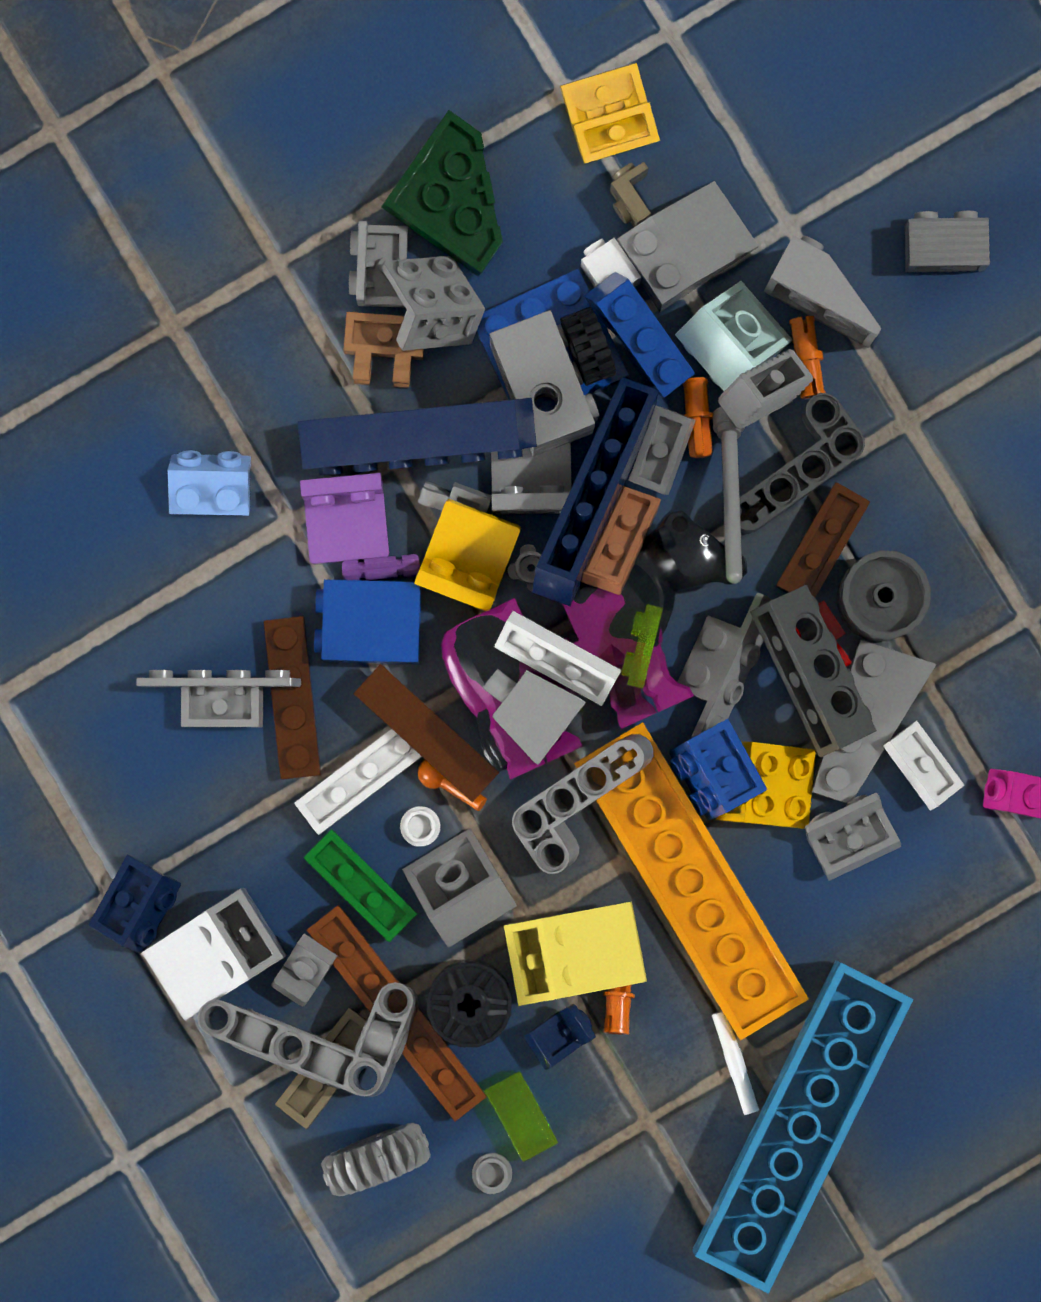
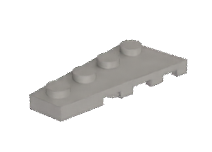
M858 641L850 672L854 677V684L863 703L871 712L872 722L877 731L823 756L812 786V793L846 804L855 798L884 751L883 745L892 738L937 664L867 641Z

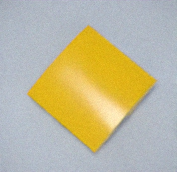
M637 63L559 85L584 164L660 141Z

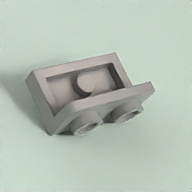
M359 220L358 231H351L350 254L357 255V271H350L349 295H356L358 306L405 308L384 274L382 266L384 261L407 259L408 226L368 225L367 221Z
M878 793L869 796H857L850 800L846 807L833 813H821L815 816L810 821V824L805 826L808 843L828 881L901 847L900 839L882 808Z

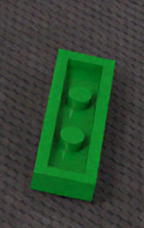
M333 829L304 857L388 942L418 914Z

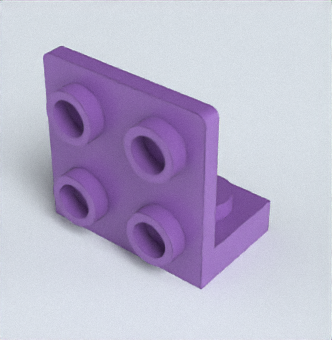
M381 473L300 480L301 497L305 505L309 560L312 564L389 556Z

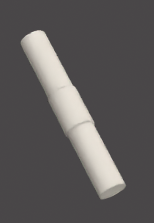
M722 1011L712 1014V1018L743 1113L747 1115L757 1112L759 1107L734 1031Z

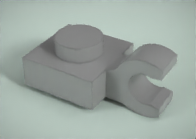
M426 481L418 503L442 511L446 500L451 499L486 513L492 495L456 482L450 493L443 487Z

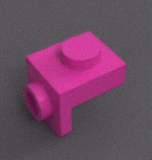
M989 770L984 789V808L1041 819V777L1014 771Z

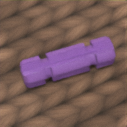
M416 554L402 555L401 559H396V556L368 558L364 559V562H359L358 559L342 562L343 580L366 578V581L398 578V575L415 577L420 569L419 557Z

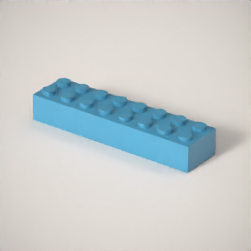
M835 960L692 1249L695 1257L769 1294L914 999Z

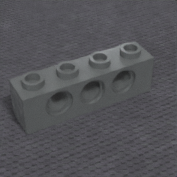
M807 585L750 611L819 757L837 751L877 731L872 722L871 712L863 703L854 684V677L850 670L846 668L837 649L835 637L829 632L819 612L818 602L811 595ZM796 628L799 630L801 638L798 636ZM814 665L817 667L819 675L816 673ZM831 701L834 703L836 711L833 709Z

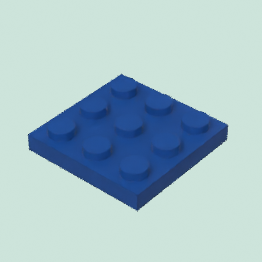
M579 268L484 311L476 333L508 400L511 399L490 348V333L549 310L552 312L556 325H561L560 318L591 307L584 297L590 291ZM597 314V320L602 327V332L606 337L607 345L610 348L611 356L615 363L616 375L588 386L583 382L580 386L584 395L594 394L620 381L621 377L629 378V374L609 331ZM566 347V350H567V353H568V355H569L570 361H571V362H574L573 356H572L571 351L569 350V347ZM547 397L539 398L534 403L539 410L544 412L551 411L556 407L555 402Z

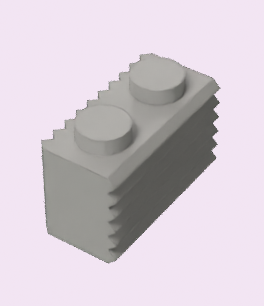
M933 211L917 212L914 214V219H908L904 225L905 272L985 271L990 265L989 218H978V212L976 211L955 212L954 218H938V212Z
M788 349L781 355L778 354L771 360L768 359L761 365H757L755 368L752 367L750 371L747 370L745 373H741L718 398V403L735 426L742 429L793 402V399L797 398V395L801 394V391L805 390V387L809 386V383L813 381V376L795 351Z

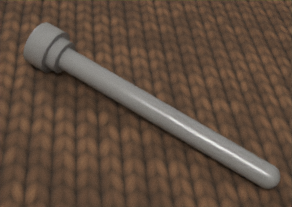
M719 407L713 412V430L717 433L722 443L726 578L730 583L736 584L742 579L737 439L741 436V432L744 431L745 427L742 429L737 428L723 408Z

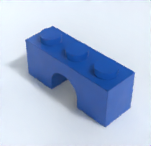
M614 272L584 296L606 328L610 329L631 355L628 359L648 387L659 390L658 394L665 398L695 374L628 278Z

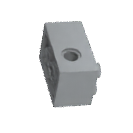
M551 310L490 333V348L510 399L532 398L537 447L530 448L533 457L593 434L595 422L598 421L597 416H599L592 394H583L580 386L583 384L581 374L575 361H570L566 347H569L561 325H556ZM547 397L555 402L556 407L551 411L544 412L539 410L534 403L539 398Z

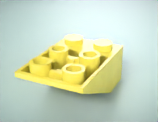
M632 902L504 925L518 1006L647 982Z

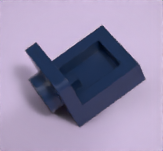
M572 1004L552 1015L523 1037L544 1069L547 1070L580 1046L596 1038V1035L592 1030L589 1017L582 1010L578 1009L575 1004Z

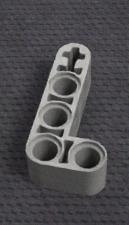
M631 734L624 737L520 806L514 812L512 817L513 829L536 865L543 872L557 874L577 860L579 845L564 821L644 769L651 762L653 747L646 737L640 734ZM634 749L637 752V756L619 767L615 760L626 754L629 750ZM593 767H598L604 771L606 775L605 786H600L593 781L591 777ZM560 789H566L572 793L574 797L573 807H568L561 802L559 798ZM529 810H533L540 815L542 819L541 828H536L529 823ZM551 844H556L562 848L564 852L563 861H557L551 856Z

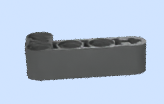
M828 393L814 395L803 409L802 421L817 443L740 497V506H744L747 510L758 504L761 499L765 505L753 517L754 524L749 520L740 521L741 534L756 532L851 465L862 454L865 447V439L841 403L833 395ZM816 404L826 405L832 413L831 421L827 423L817 422L812 416V407ZM840 436L849 437L855 445L854 453L846 456L840 454L835 448L836 438ZM807 459L817 460L823 470L821 477L816 479L807 477L802 470L803 461ZM774 482L785 483L790 489L789 500L779 502L773 499L770 494V485ZM757 493H760L761 499L756 496ZM767 508L770 509V510L773 511V512L768 513V512H767Z

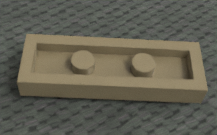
M348 1008L325 1039L354 1050L367 1020L352 1008ZM298 1074L275 1105L302 1127L309 1129L338 1089Z

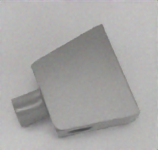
M497 669L483 687L484 690L502 703L492 716L494 720L537 765H539L586 703L581 698L529 671H526L518 683H516Z

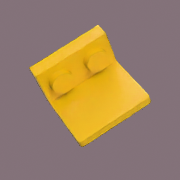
M447 499L414 584L481 610H490L521 527L457 501Z
M741 741L768 790L731 811L716 817V820L805 829V826L809 824L815 750Z

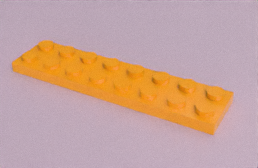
M642 722L575 762L574 765L576 768H579L614 743L631 734H640L651 742L653 747L651 762L644 769L598 798L596 802L738 1039L741 1041L809 1000ZM631 749L615 761L621 767L637 756V752ZM593 767L591 770L593 781L600 786H605L606 775L604 771L598 767Z

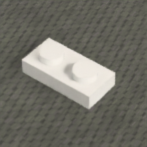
M918 721L910 724L883 745L930 811L938 807L964 786Z

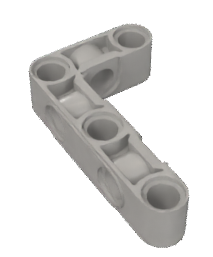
M396 982L385 985L377 995L354 1050L332 1043L323 1037L283 1021L255 1012L253 1009H245L222 1000H210L203 1004L198 1012L197 1019L203 1032L230 1043L239 1050L331 1087L341 1088L359 1096L375 1097L383 1093L389 1084L396 1063L405 1048L409 1030L418 1010L419 1000L416 992L407 985ZM401 990L407 996V1006L400 1013H394L389 1008V998L394 992ZM218 1008H224L228 1014V1021L225 1027L217 1030L211 1022L212 1014ZM297 1037L302 1043V1052L299 1057L291 1060L285 1054V1044L289 1039ZM366 1067L373 1068L377 1074V1082L369 1090L363 1089L358 1080L360 1072Z

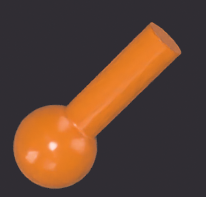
M424 760L420 764L418 778L425 787L430 789L441 787L477 811H480L487 801L485 796L480 794L471 802L428 761Z

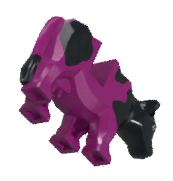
M669 511L654 530L646 536L620 595L581 582L571 607L562 604L579 640L573 644L621 670L609 692L611 708L617 711V720L621 729L657 713L653 705L642 698L641 689L644 695L653 699L658 712L694 696L690 687L678 683L670 676L666 657L661 648L662 634L666 630L671 617L676 592L681 589L697 587L712 582L732 584L726 578L725 545L719 542L707 530L693 522L683 511ZM742 554L743 578L747 573V561ZM515 598L446 631L441 643L442 658L451 682L466 706L477 717L479 737L485 757L499 771L507 769L510 780L544 765L546 762L544 758L539 765L532 761L492 717L502 703L484 690L483 687L494 672L499 669L514 682L518 683L524 673L529 671L573 695H580L494 647L512 611L523 616ZM564 731L545 757L550 762L583 747L579 737Z

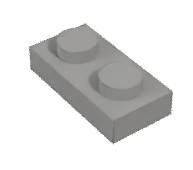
M655 406L628 481L658 493L669 495L696 420L661 406Z

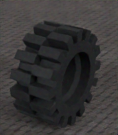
M587 307L560 318L569 350L585 385L588 386L616 375L615 363L611 356L610 348L607 345L606 337L602 332V327L592 307Z

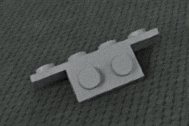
M761 593L755 595L741 628L709 615L707 616L678 680V683L690 687L694 695L693 697L707 702L694 729L692 738L728 719L734 705L741 699L745 680L750 669L759 660L760 647L764 641L750 611L772 600Z
M149 670V678H137L136 686L181 687V727H263V687H301V679L290 678V670H265V678H251L250 670H226V678H212L211 670H188L187 678H173L172 670Z

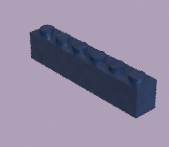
M621 377L536 566L532 593L571 607L581 584L583 572L639 452L657 403L659 390Z
M532 398L298 421L303 469L318 468L319 476L343 473L342 466L353 465L354 472L378 470L377 462L389 461V469L414 467L413 459L420 458L425 459V466L449 464V456L461 455L462 463L486 460L485 452L497 451L498 459L523 457L522 449L537 447Z

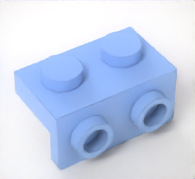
M193 450L171 455L167 470L169 514L249 516L251 456L241 455L234 451H225L218 455H201L200 452Z

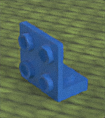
M729 719L718 723L669 751L672 757L670 766L674 774L680 781L685 780L692 793L689 795L692 805L698 815H704L708 821L731 811L768 790Z

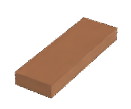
M625 486L622 487L583 572L581 582L617 595L621 594L657 514L661 499Z

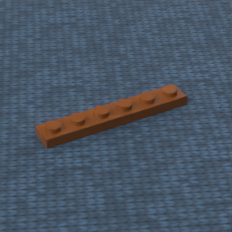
M340 905L336 906L307 929V932L316 942L337 955L333 965L370 1013L380 990L389 983H399ZM400 990L390 996L388 1003L392 1012L400 1013L405 1009L408 1001L406 994ZM418 1007L402 1054L456 1122L484 1100L487 1095L444 1039L433 1029L430 1021Z

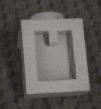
M303 934L284 966L272 981L271 986L303 1007L323 981L337 955L306 934Z

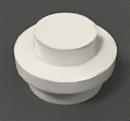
M418 806L411 808L401 819V834L411 845H429L439 835V818L433 810L427 807Z

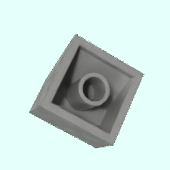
M471 828L402 869L429 920L448 948L517 906Z

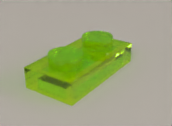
M647 604L645 613L636 612L631 635L639 638L635 653L626 652L621 675L629 677L628 686L640 689L644 687L663 610L661 607Z
M520 1070L485 1089L522 1162L558 1144L554 1132Z

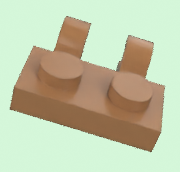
M347 312L343 351L344 354L355 355L354 384L370 385L372 356L395 358L393 387H410L411 359L423 360L424 349L402 351L396 338L404 316Z

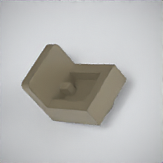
M645 162L636 167L633 163H630L618 170L613 175L615 181L611 183L610 188L611 194L617 201L613 204L617 215L624 224L631 222L634 227L651 216L650 211L633 187V185L644 179L648 174L649 168Z

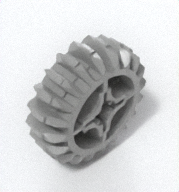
M407 1123L332 1152L321 1163L322 1175L332 1195H351L355 1192L388 1182L422 1166L431 1155L428 1148L429 1143L419 1124Z

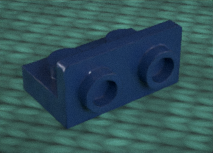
M127 854L88 925L122 947L142 953L153 942L157 934V928L164 915L174 905L181 883Z

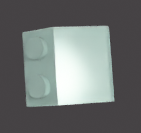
M742 281L704 305L675 334L684 345L686 351L694 356L708 372L712 381L720 386L723 391L741 373H745L747 370L750 371L752 367L755 368L768 359L771 360L793 340Z

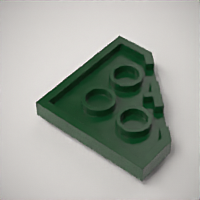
M448 110L381 208L479 277L503 243L500 226L497 224L490 174L486 170L482 134Z

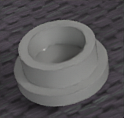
M487 1153L480 1156L474 1163L472 1179L476 1187L487 1194L500 1193L511 1182L512 1168L504 1156L498 1153Z

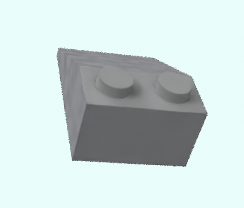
M715 181L650 216L617 238V242L640 274V284L659 312H662L759 246Z
M793 235L764 293L807 316H814L818 322L869 348L881 330L880 325L831 256L822 251L824 246L808 236H802L799 239Z

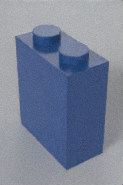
M324 579V589H316V613H323L322 629H315V653H321V660L323 662L419 665L422 587L414 584V582Z

